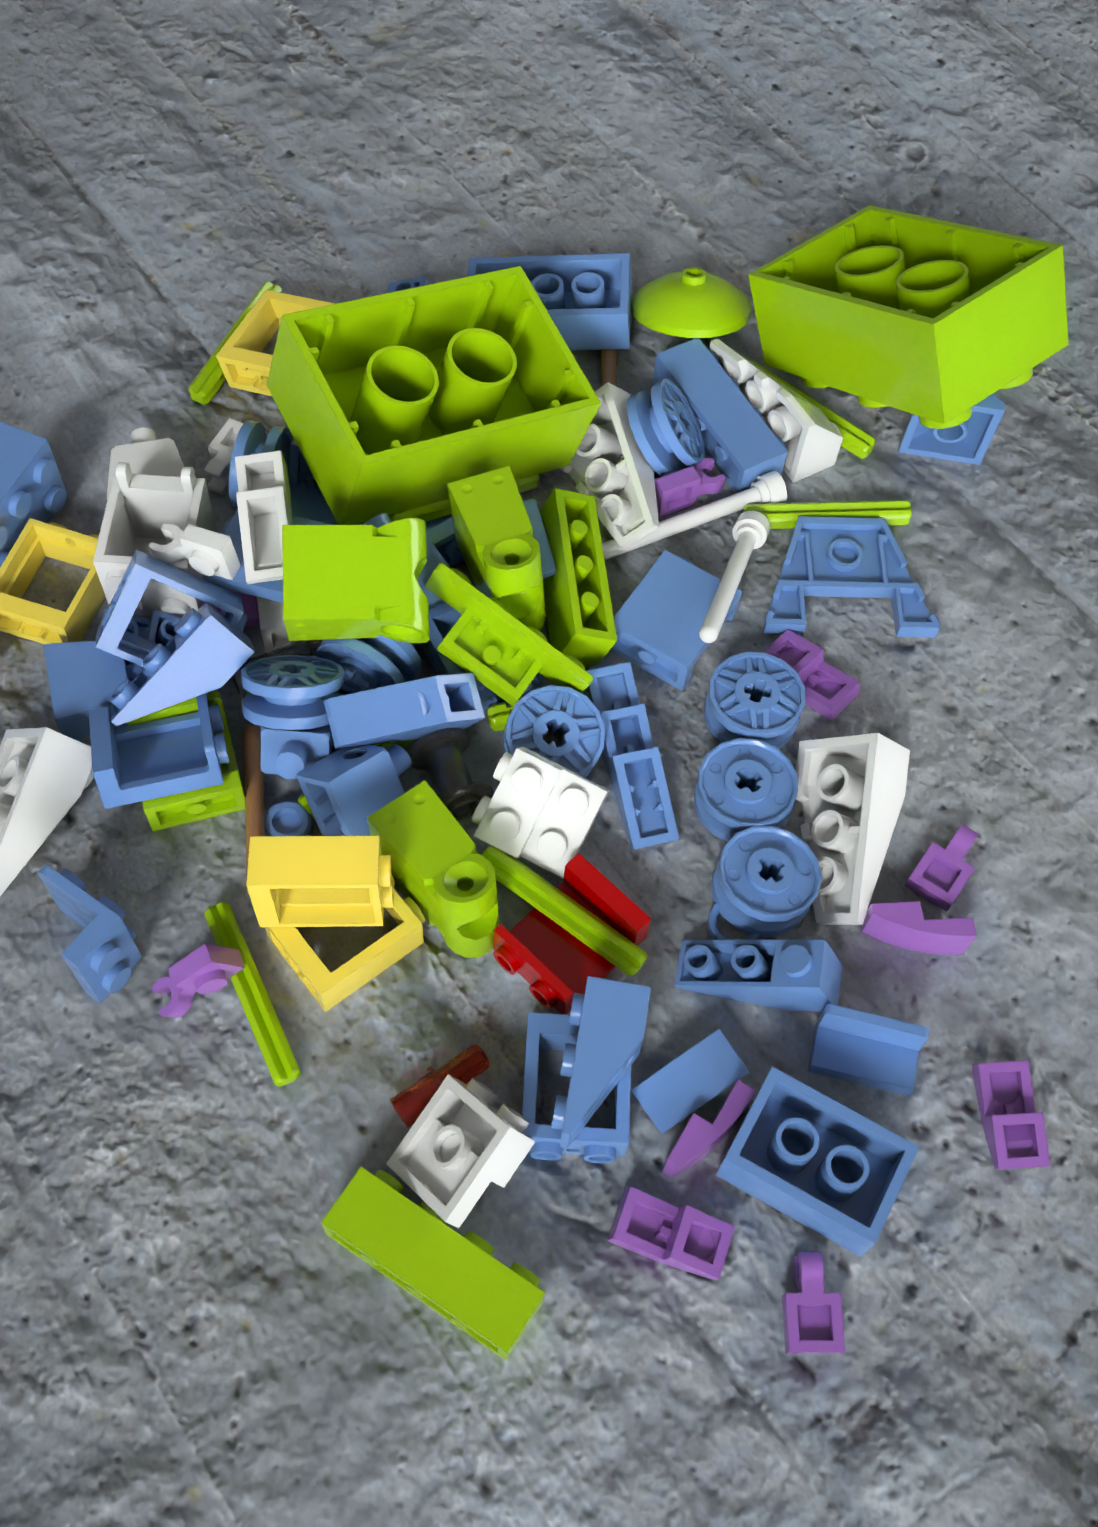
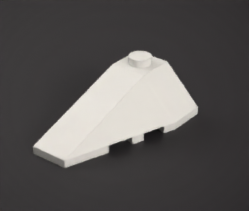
M718 338L712 340L709 351L711 350L715 353L719 364L728 376L737 381L742 394L749 403L759 409L764 422L774 435L779 436L783 440L788 451L783 470L791 481L795 483L835 465L843 440L836 424L830 422L820 408Z
M607 382L595 391L601 405L569 466L563 467L561 470L570 475L576 483L575 488L579 493L595 496L599 520L618 545L623 549H627L659 528L654 470L638 447L629 424L627 399L631 394Z
M47 727L6 729L0 744V896L78 800L83 789L88 787L94 777L91 747Z
M880 733L799 741L796 773L798 775V794L796 800L802 802L805 823L800 825L802 840L808 842L810 849L818 859L822 876L818 895L813 902L815 920L820 925H863L905 798L910 750Z

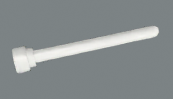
M775 470L757 477L756 482L751 483L750 489L660 521L658 529L627 549L621 548L615 539L603 542L604 559L608 560L744 509V506L747 504L785 503L787 501L785 482L782 476Z
M758 511L743 512L737 518L732 534L736 545L699 631V636L705 643H712L717 639L752 550L761 547L767 539L770 523L766 516Z

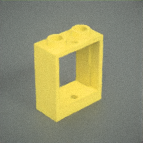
M265 290L216 355L229 387L272 396L267 387V380L273 355L261 352L279 329L282 315L335 303Z
M30 518L0 567V631L41 644L81 642L106 598L93 563L99 535H85L68 530L59 523H45ZM45 557L90 569L66 612L21 599Z
M250 836L246 886L259 927L383 926L384 908H393L394 879L391 877V855L381 854L379 836Z
M394 889L393 908L385 909L399 926L331 973L296 927H265L268 938L322 1009L327 1012L423 944L422 923L425 922V918L420 908L410 897L403 900Z

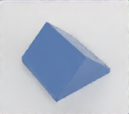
M993 393L972 407V415L967 421L944 429L925 427L919 422L917 415L910 414L898 447V452L980 465L1005 412V403Z

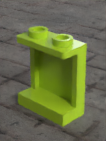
M218 690L207 692L210 706L219 704L225 730L223 733L216 734H224L230 760L229 763L221 764L224 784L142 801L144 812L153 832L245 809L244 789L224 706ZM197 697L129 721L127 725L131 726L198 712Z

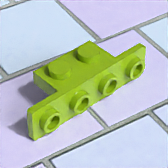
M439 563L425 587L462 614L436 650L467 673H474L475 679L511 706L519 700L538 672L556 686L570 687L580 693L593 681V676L585 671V667L579 660L573 656L562 654L547 642L544 634L538 629L525 626L509 614L508 608L502 602L485 596L473 587L468 577L461 571L448 568L443 563Z

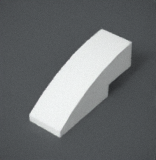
M281 450L235 457L239 492H236L246 582L247 584L282 580V525H293L287 464Z

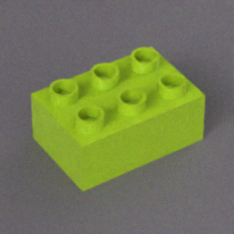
M869 205L748 274L766 366L801 377L802 384L809 388L832 387L856 395L858 402L866 407L881 408L890 406L917 415L919 422L928 428L944 429L964 423L971 417L974 405L999 389L1013 388L1026 383L1033 376V367L1069 345L1063 245Z
M521 266L283 314L267 380V387L338 525H356L383 513L392 515L449 499L447 483L509 465L515 480L569 466L601 405L600 400Z

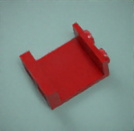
M580 853L565 865L563 882L557 887L560 891L638 946L647 938L651 918ZM536 908L530 911L510 931L502 924L494 929L493 950L495 951L493 955L496 961L509 974L519 973L530 984L529 990L543 1007L546 1009L554 1007L560 1014L566 1015L571 1010L574 993L585 994L588 976L604 979L616 967Z

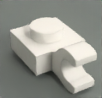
M229 418L209 444L208 449L211 460L206 465L204 473L213 478L208 483L207 489L222 495L229 489L230 461L234 443L244 423Z
M163 524L161 530L165 539L170 543L159 545L151 542L149 545L154 558L168 564L175 563L181 559H188L191 568L205 576L216 575L233 580L241 567L230 536L190 524L187 525L184 531L176 525Z

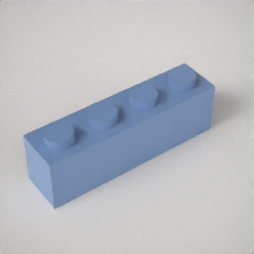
M695 338L656 354L652 383L654 384L665 378L671 380L681 390L698 421L706 455L709 458H713L715 467L721 474H724L725 480L735 493L750 489L751 483L756 482L757 477L775 470L782 475L788 453L783 440L779 436L774 435L764 422L759 409L749 403L742 394L737 381L728 376L719 364L718 358L713 351H709L699 338Z

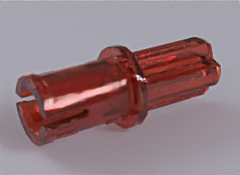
M477 1044L471 1045L437 1070H434L432 1066L426 1068L428 1072L406 1090L404 1089L396 1096L390 1098L389 1101L405 1126L409 1128L415 1123L448 1074L467 1084L472 1078L477 1077L489 1068V1059L480 1046Z

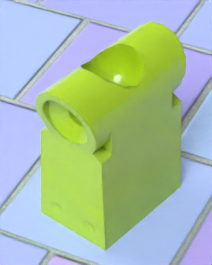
M510 465L447 483L456 543L477 589L485 596L502 602L508 608L509 614L525 626H531L540 631L546 619L540 546L533 536V528Z
M418 518L401 519L384 524L379 528L373 525H282L283 620L289 641L377 638L380 635L406 643H425L430 640L429 601L418 582V578L427 562L426 523L424 520Z
M424 780L367 817L370 835L379 836L382 855H391V875L395 880V887L405 898L410 897L417 904L429 925L435 926L441 932L446 945L455 954L465 958H479L492 951L494 929L500 925L495 868L489 859L478 854L476 844Z

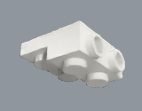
M525 747L517 748L514 755L505 752L493 774V778L500 781L493 798L484 796L473 814L472 822L479 825L474 836L515 858L521 856L564 878L565 865L578 854L609 790Z
M448 1074L386 1164L446 1223L459 1228L491 1181L503 1188L506 1186L536 1141L524 1132L530 1123L526 1118L506 1104H502L499 1110L493 1106L498 1095L490 1088L474 1078L466 1085Z

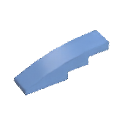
M631 662L586 670L594 678L587 687V693L590 701L600 711L605 727V741L602 752L631 849L636 850L680 840L659 747H654L645 704H640Z

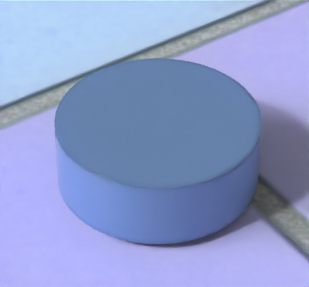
M282 801L270 807L265 813V836H312L313 825L310 813L298 802Z

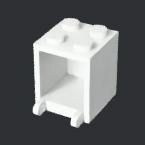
M117 463L93 559L108 604H110L135 550L153 557L149 548L151 542L159 545L170 543L165 539L161 530L163 524L176 525L183 531L190 524L218 533L205 478H196L193 467L183 466L181 477L132 474L129 463ZM181 559L170 564L203 579L202 574L191 568L188 559ZM150 579L133 615L151 617L153 610L183 616L192 608L198 611L205 602L154 579Z

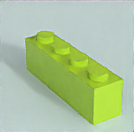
M554 488L540 510L557 569L555 575L543 578L550 645L562 654L573 656L579 660L587 670L593 665L600 664L617 642L595 496Z
M360 1167L322 1220L321 1224L325 1234L507 1361L543 1304L545 1292L537 1288L541 1280L530 1270L518 1263L513 1262L510 1268L491 1256L495 1249L487 1241L471 1231H467L463 1237L447 1226L446 1222L423 1200L418 1206L403 1196L401 1193L404 1190V1186L388 1173L378 1169L375 1175H373L363 1167Z

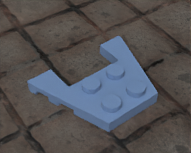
M798 517L766 616L763 634H783L788 629L795 634L803 635L807 625L804 596L890 598L892 601L896 637L936 638L940 624L935 614L930 615L923 602L925 594L919 583H913L905 567L907 560L885 519Z

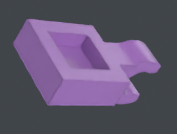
M713 458L703 459L702 462L696 464L695 468L691 466L677 472L670 471L655 479L658 519L695 506L697 497L705 494H716L723 489L726 478L724 474L716 477L707 476L713 472L715 463Z
M962 824L946 849L932 842L905 886L947 912L975 867L963 861V858L979 834Z
M205 943L169 967V976L159 978L152 986L154 993H171L169 1004L159 1010L160 1016L179 1018L190 1009L196 992L199 994H209L225 987L228 983L227 979L245 968L240 951Z
M799 1252V1256L793 1257L794 1278L798 1293H784L782 1295L785 1354L845 1353L841 1293H824L822 1252Z

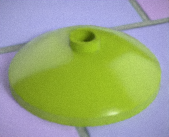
M687 268L681 271L670 272L645 283L634 293L631 303L632 314L642 325L663 334L685 338L718 337L738 331L749 322L752 309L750 300L741 289L722 277L705 272L699 268Z

